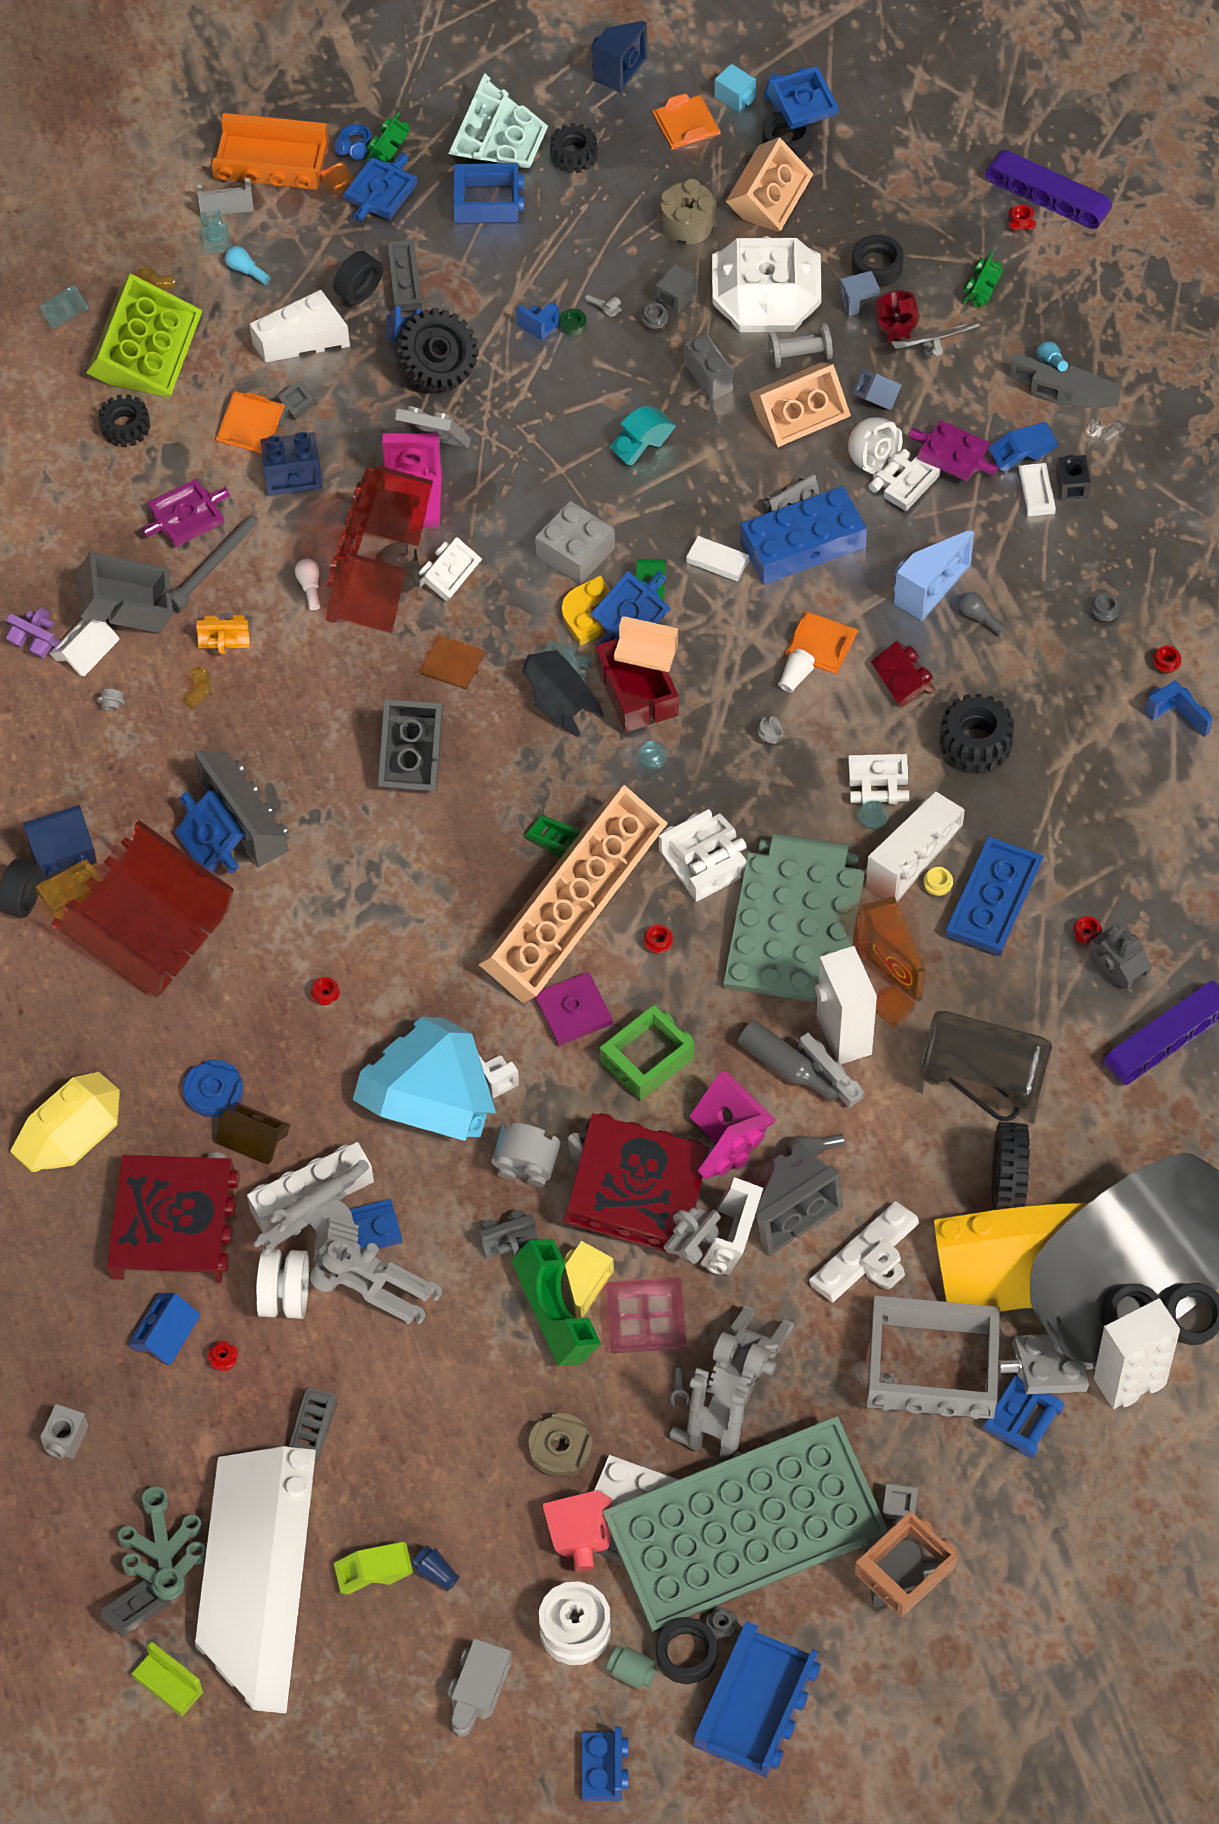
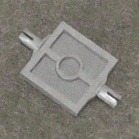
M1049 1335L1014 1336L1012 1347L1015 1360H998V1373L1016 1372L1023 1382L1026 1394L1086 1392L1089 1381L1085 1370L1095 1369L1097 1362L1085 1363L1069 1358L1054 1344Z

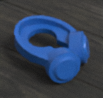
M352 124L343 128L339 138L334 141V150L337 155L350 154L352 158L358 160L364 158L367 154L366 148L371 142L370 129L361 124ZM360 135L363 139L350 143L351 139L349 136Z

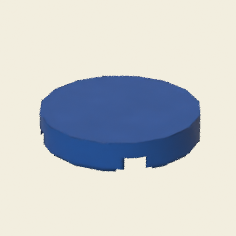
M222 1060L204 1061L205 1064L196 1065L190 1069L184 1078L183 1093L186 1104L193 1112L203 1117L216 1118L223 1116L224 1110L236 1102H241L244 1086L238 1070L233 1065Z

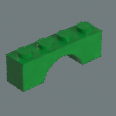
M529 1240L511 1260L512 1265L557 1366L583 1364L601 1345V1342L590 1318L574 1317L567 1310L563 1302L561 1277L565 1262L555 1240Z

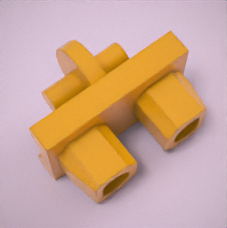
M233 615L230 620H219L216 616H204L203 620H197L198 648H218L219 654H226V648H250L249 624L243 615Z

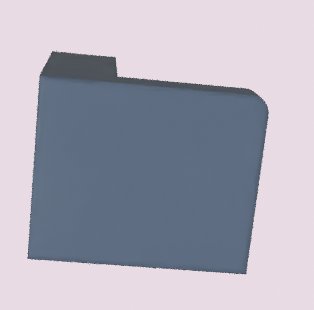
M872 271L841 279L840 297L849 316L859 314L860 300L880 294V288Z
M862 368L852 394L890 410L902 385Z

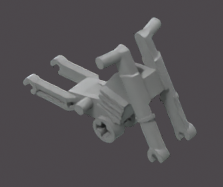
M359 1160L350 1170L339 1177L329 1180L307 1195L300 1196L295 1203L284 1210L277 1209L269 1221L271 1223L280 1221L281 1223L266 1233L260 1234L253 1244L255 1247L264 1245L265 1249L262 1255L268 1256L275 1246L292 1235H298L301 1233V1229L311 1224L317 1234L313 1260L318 1261L310 1273V1281L313 1286L320 1291L329 1292L334 1290L338 1284H344L346 1287L360 1292L367 1302L404 1320L407 1324H410L414 1317L416 1322L421 1324L426 1316L425 1311L420 1306L412 1305L382 1289L381 1287L386 1281L421 1298L423 1301H427L431 1294L433 1300L438 1301L442 1295V1289L438 1284L427 1282L392 1262H382L375 1256L379 1251L376 1244L369 1243L364 1249L357 1243L359 1225L354 1224L352 1214L349 1208L342 1203V1200L346 1196L344 1190L352 1186L369 1169V1164L365 1160ZM325 1273L329 1274L328 1278L324 1277Z
M746 1305L743 1306L741 1313L731 1326L729 1334L722 1332L714 1346L713 1360L717 1361L711 1375L712 1379L708 1384L710 1386L706 1390L709 1372L697 1368L695 1377L691 1379L692 1396L689 1402L690 1411L687 1432L673 1427L670 1433V1439L682 1443L695 1451H699L702 1446L704 1432L722 1439L719 1460L724 1462L744 1454L736 1450L739 1446L741 1426L744 1420L745 1403L751 1398L750 1394L753 1392V1386L756 1383L755 1379L760 1377L762 1372L773 1375L776 1363L768 1361V1358H775L786 1339L790 1338L794 1329L792 1322L783 1319L772 1338L749 1331L746 1328L751 1323L756 1310ZM706 1391L714 1394L708 1407L704 1406Z

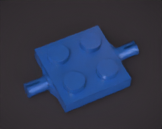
M400 153L393 163L382 162L371 157L344 192V199L359 206L352 215L356 222L358 220V223H361L369 212L391 220L417 186V177L402 169L409 161V157L406 154L403 156V153Z
M629 571L626 572L591 613L603 625L606 631L595 645L620 638L619 625L622 616L656 624L663 620L671 610V607L662 601L656 592L664 581L667 580L660 571H657L648 584L638 580Z
M208 791L197 803L194 802L190 793L182 794L179 797V801L187 812L175 833L202 873L211 875L221 862L226 867L228 873L237 871L239 865L232 857L231 852L245 833L217 792Z

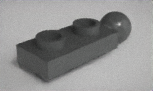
M145 1579L101 1610V1618L121 1637H124L169 1606L171 1600H163L157 1597L153 1592L152 1583ZM166 1584L164 1587H165V1588H169V1587H172V1586H174V1585H173V1584Z

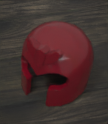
M896 290L879 297L873 305L876 323L881 332L889 336V342L895 338L898 340L902 337L910 339V333L914 331L920 318L915 296L909 291Z

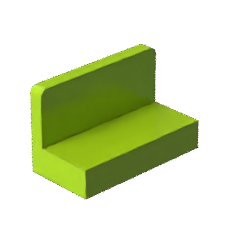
M150 1641L146 1646L149 1655L133 1671L132 1677L182 1717L203 1694L200 1680Z

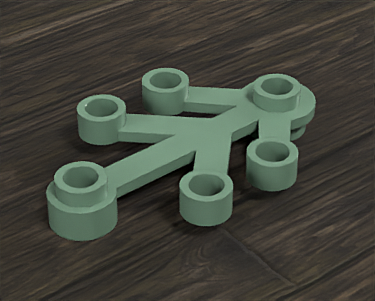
M150 1487L144 1491L142 1503L145 1512L151 1515L155 1543L138 1534L137 1530L132 1526L121 1528L118 1532L119 1544L123 1548L129 1549L134 1547L158 1561L160 1571L143 1563L141 1557L135 1553L127 1554L122 1560V1565L127 1575H140L150 1581L153 1592L157 1597L163 1600H172L183 1593L185 1588L183 1577L193 1565L201 1564L205 1561V1546L200 1542H193L188 1545L186 1549L187 1554L174 1568H172L171 1562L174 1555L190 1537H196L201 1533L202 1524L198 1516L188 1515L183 1519L179 1530L168 1541L164 1511L167 1510L169 1504L168 1496L163 1488ZM155 1502L161 1503V1504L156 1505V1506H152V1505H151V1504H153V1503H155ZM189 1524L197 1525L195 1528L192 1529L187 1528ZM126 1535L133 1536V1538L129 1540L123 1539V1537ZM194 1551H201V1552H202V1553H201L200 1555H198V1556H193V1555L191 1554V1553L194 1552ZM130 1562L138 1563L134 1567L127 1566ZM166 1584H173V1585H174V1586L169 1587V1588H165V1587H164Z

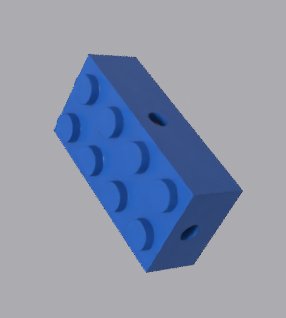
M844 486L741 523L740 543L746 554L749 555V560L760 580L765 585L866 548L867 527Z

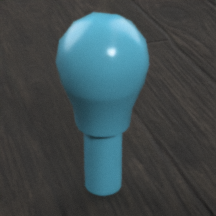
M232 246L226 251L225 261L231 269L247 275L250 274L264 285L269 282L271 276L256 266V263L243 247Z
M1046 341L1037 347L1036 356L1039 362L1056 367L1059 371H1065L1068 368V363L1062 358L1056 343Z

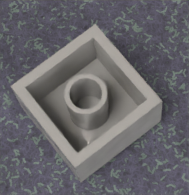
M570 501L535 537L536 557L581 585L615 549V529Z

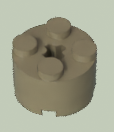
M688 179L685 182L671 186L662 193L661 228L667 238L674 242L681 240L686 241V244H696L710 236L714 226L715 201L712 193L706 187L701 185L698 180Z

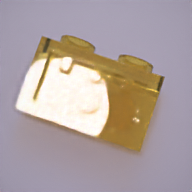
M87 859L36 886L38 895L52 912L54 921L58 926L75 919L77 916L100 905L109 898L103 879Z

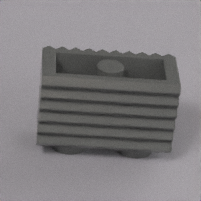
M702 334L685 342V366L690 370V373H693L695 381H698V384L701 385L703 392H706V396H709V400H715L734 390V371L707 334Z

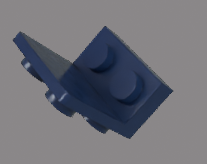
M298 432L288 436L272 435L260 440L268 496L323 489L316 435L314 432Z

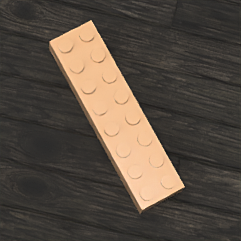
M625 785L611 792L485 955L479 966L522 1003L536 997L668 823Z

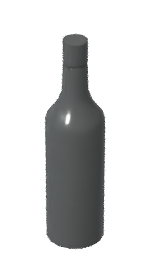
M756 1020L750 1022L742 1031L738 1039V1045L794 1085L810 1086L831 1102L838 1097L839 1092L816 1075L812 1062L759 1022Z

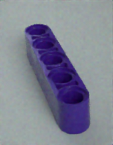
M1000 150L985 169L986 178L994 185L1091 229L1098 228L1112 209V202L1104 194L1007 150Z
M1214 980L1205 984L1114 1048L1105 1057L1103 1064L1123 1085L1132 1083L1219 1021V984Z

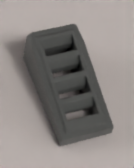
M309 1387L306 1388L289 1447L316 1450L315 1460L319 1461L338 1406L335 1394ZM308 1415L319 1416L323 1419L322 1421L308 1418ZM304 1426L319 1430V1433L316 1434L309 1431L303 1430ZM300 1438L316 1442L315 1447L299 1443Z

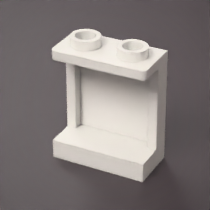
M735 1177L733 1178L717 1209V1212L734 1217L728 1239L725 1241L720 1238H714L701 1261V1265L707 1267L710 1272L718 1275H730L742 1256L763 1191L762 1187Z

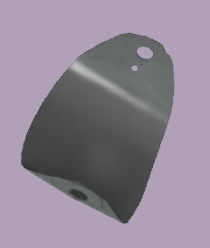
M1190 1153L1176 1154L1153 1162L1128 1175L1087 1204L1068 1220L1039 1251L1031 1269L1030 1302L1054 1344L1069 1358L1085 1363L1097 1362L1104 1330L1101 1321V1308L1104 1299L1114 1289L1127 1284H1143L1152 1288L1165 1306L1166 1301L1173 1292L1184 1284L1201 1283L1208 1285L1213 1290L1219 1288V1170ZM1136 1296L1123 1298L1117 1307L1118 1319L1145 1306V1304ZM1189 1296L1182 1299L1177 1305L1176 1318L1178 1319L1201 1302L1203 1298ZM1057 1316L1060 1317L1061 1324L1057 1322ZM1047 1322L1050 1324V1326H1051L1052 1329L1054 1330L1056 1336L1053 1334V1332H1052L1051 1329L1049 1328Z

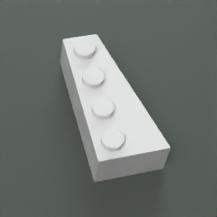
M935 792L928 799H924L918 809L868 856V864L865 870L867 874L866 887L895 905L961 828L965 809L938 792Z

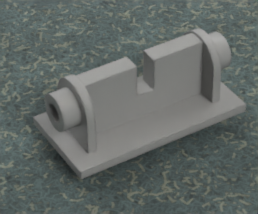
M815 474L807 477L801 476L799 480L785 487V491L780 490L772 496L765 497L762 506L766 512H773L819 495L820 492Z

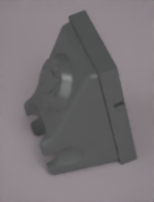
M384 699L378 787L437 791L444 704Z
M800 1143L790 1148L792 1154L789 1157H784L780 1154L772 1160V1173L767 1185L762 1186L763 1191L755 1217L758 1223L761 1246L768 1256L794 1240L792 1234L798 1238L843 1208L839 1172L832 1165L830 1167L827 1166Z

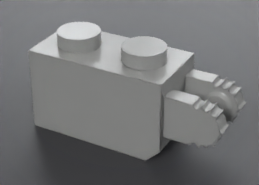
M477 1639L473 1640L470 1649L465 1648L460 1660V1667H463L460 1677L453 1678L448 1692L454 1709L451 1719L453 1733L458 1735V1737L470 1735V1732H472L471 1728H473L477 1718L484 1720L492 1716L512 1664L510 1650Z

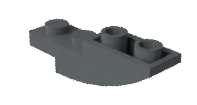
M1019 353L1015 354L1011 363L1010 377L1030 385V395L1039 399L1085 408L1113 407L1119 403L1122 385L1115 383L1113 380L1092 374L1086 369H1080L1071 365L1066 373L1059 371L1056 367L1046 365L1032 357Z

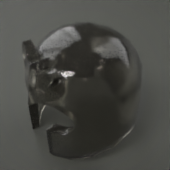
M407 542L390 544L375 555V581L388 594L401 595L408 593L415 586L420 587L417 549H414V557L408 565H404L397 560L399 556L408 555Z

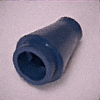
M429 1545L425 1546L411 1563L416 1569L415 1573L441 1586L447 1592L460 1578L437 1548L432 1549Z

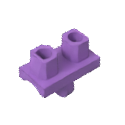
M40 608L36 613L28 611L26 618L31 620V623L11 613L6 620L11 626L5 639L18 647H22L28 635L34 637L28 650L42 659L45 658L51 647L55 648L60 640L54 638L52 633L44 630V628L51 630L54 626V622L49 620L50 613L47 609Z

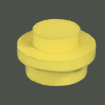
M934 867L924 876V888L932 895H945L952 889L953 877L945 868Z

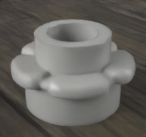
M102 689L97 702L102 705V709L115 712L125 704L123 700L124 693L115 689Z
M773 716L761 719L757 728L759 737L764 742L777 743L778 739L783 737L781 723Z

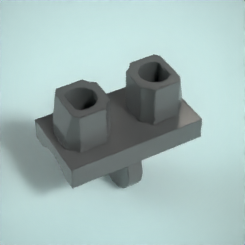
M518 1210L510 1213L508 1216L509 1222L500 1225L497 1224L496 1220L492 1219L482 1222L479 1234L486 1259L507 1252H511L514 1258L520 1251L519 1248L524 1247L529 1240H539L533 1215H526L523 1210Z

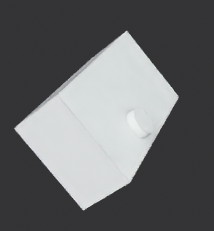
M855 946L821 956L818 984L815 985L817 994L816 1016L836 1061L844 1064L872 1055L877 995Z

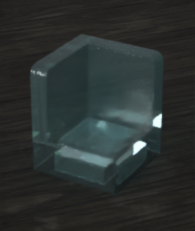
M76 285L62 291L39 306L53 329L89 309Z

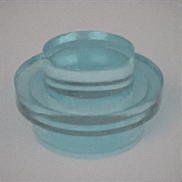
M649 741L639 749L638 760L647 769H657L665 764L667 752L659 742Z
M869 801L860 809L859 820L862 825L869 829H879L888 821V810L879 801Z

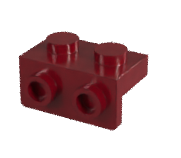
M896 641L875 657L871 663L896 702L904 707L924 690L932 694L936 689L931 683L934 680L931 673L926 667H921L917 662L920 657L911 645L906 647L899 641Z

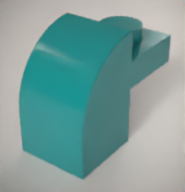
M651 406L638 408L621 422L624 429L610 445V448L626 464L633 466L649 444L661 447L676 425L658 408Z

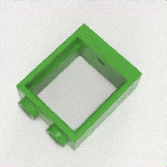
M653 1005L600 1047V1062L641 1101L694 1059L695 1042L688 1032L681 1031L675 1025L673 1018L666 1011L661 1012ZM655 1025L678 1049L644 1075L620 1051L651 1026Z

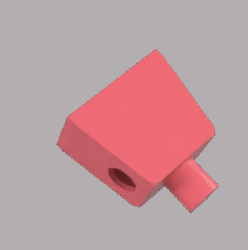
M599 1490L543 1504L554 1549L566 1558H574V1568L577 1572L593 1570V1553L607 1550L610 1546V1533L602 1511L612 1507V1498Z

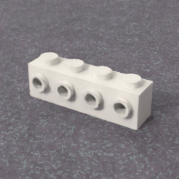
M359 1143L343 1145L335 1153L325 1158H316L309 1162L306 1167L297 1171H289L278 1180L268 1185H259L251 1193L247 1194L250 1211L262 1233H266L281 1223L280 1221L275 1223L269 1221L277 1209L284 1210L295 1203L300 1196L309 1194L329 1180L347 1172L359 1160H365L369 1164V1169L352 1186L344 1190L346 1195L374 1183L372 1166Z

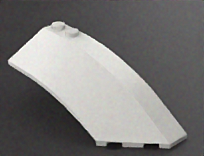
M283 1446L218 1457L195 1647L212 1660L216 1665V1670L232 1687L235 1686L244 1695L246 1703L253 1710L286 1713L316 1453V1450Z

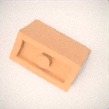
M622 616L619 625L620 638L614 653V659L620 662L669 672L678 647V628Z

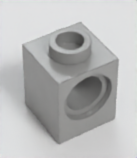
M55 1404L40 1437L44 1450L49 1455L60 1459L64 1456L74 1459L88 1429L85 1413ZM61 1431H70V1434L65 1438L56 1437Z

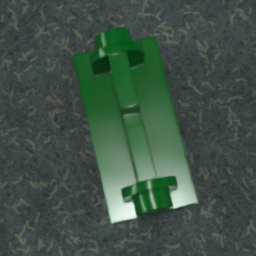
M400 112L395 115L393 120L389 117L386 119L379 130L383 133L381 137L378 138L375 135L366 148L371 152L365 161L368 162L372 156L382 162H390L398 149L390 142L400 147L410 133L409 124L397 120Z
M991 251L985 259L979 258L972 269L975 275L967 281L962 290L966 294L961 304H964L969 299L973 301V305L977 308L987 305L994 290L992 287L996 286L1003 272L1002 264L991 260L994 252Z

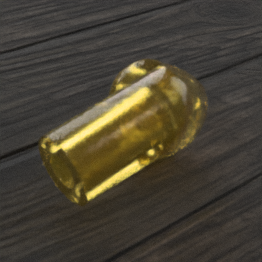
M148 266L141 267L137 273V277L162 290L176 288L174 274L159 276Z
M195 667L190 673L193 679V690L183 698V701L191 709L211 692L210 675L208 672H205L203 667Z

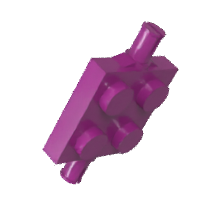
M941 420L935 429L928 434L914 427L910 431L908 438L923 444L917 459L967 482L972 474L978 470L993 476L997 473L999 465L984 460L990 442L976 435H972Z
M196 478L148 502V508L155 517V522L141 527L142 533L145 538H148L161 531L167 535L176 548L224 524V518L217 509L216 503L229 498L230 493L225 486L210 493L201 486Z

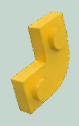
M601 575L572 589L565 596L562 603L563 621L580 646L605 633L603 625L591 615L611 591Z

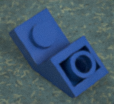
M1043 422L1010 431L991 445L989 449L997 465H999V469L1006 472L1026 456L1039 461L1058 447L1059 443L1049 424Z

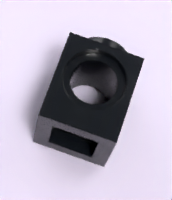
M1086 455L1058 457L1056 478L1060 501L1088 499L1091 482Z

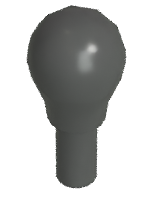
M966 592L960 597L959 609L964 615L980 623L984 622L998 636L1005 631L1006 626L991 614V610L987 607L980 594Z
M843 1134L825 1138L796 1136L787 1143L786 1151L789 1157L792 1154L790 1148L800 1143L816 1156L823 1153L824 1150L845 1146V1138Z

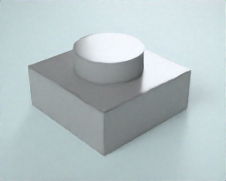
M886 1484L882 1517L884 1519L900 1521L910 1511L915 1514L918 1488Z

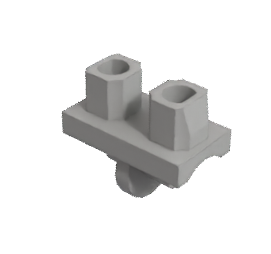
M697 1207L695 1209L691 1208L688 1212L678 1210L673 1215V1220L677 1225L673 1229L674 1234L663 1247L667 1253L679 1255L686 1263H697L703 1256L698 1246L700 1242L711 1243L714 1238L721 1234L716 1225L721 1216L717 1210L707 1212Z

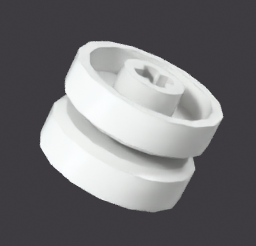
M273 1249L268 1256H263L261 1252L256 1283L258 1316L276 1317L280 1312L281 1303L283 1302V1312L286 1318L304 1319L309 1290L308 1251L290 1250L286 1257L285 1267L283 1254L280 1250Z
M580 1581L565 1582L554 1587L543 1598L539 1609L541 1642L546 1652L559 1662L568 1665H584L597 1659L607 1648L611 1637L610 1608L604 1595L594 1586Z

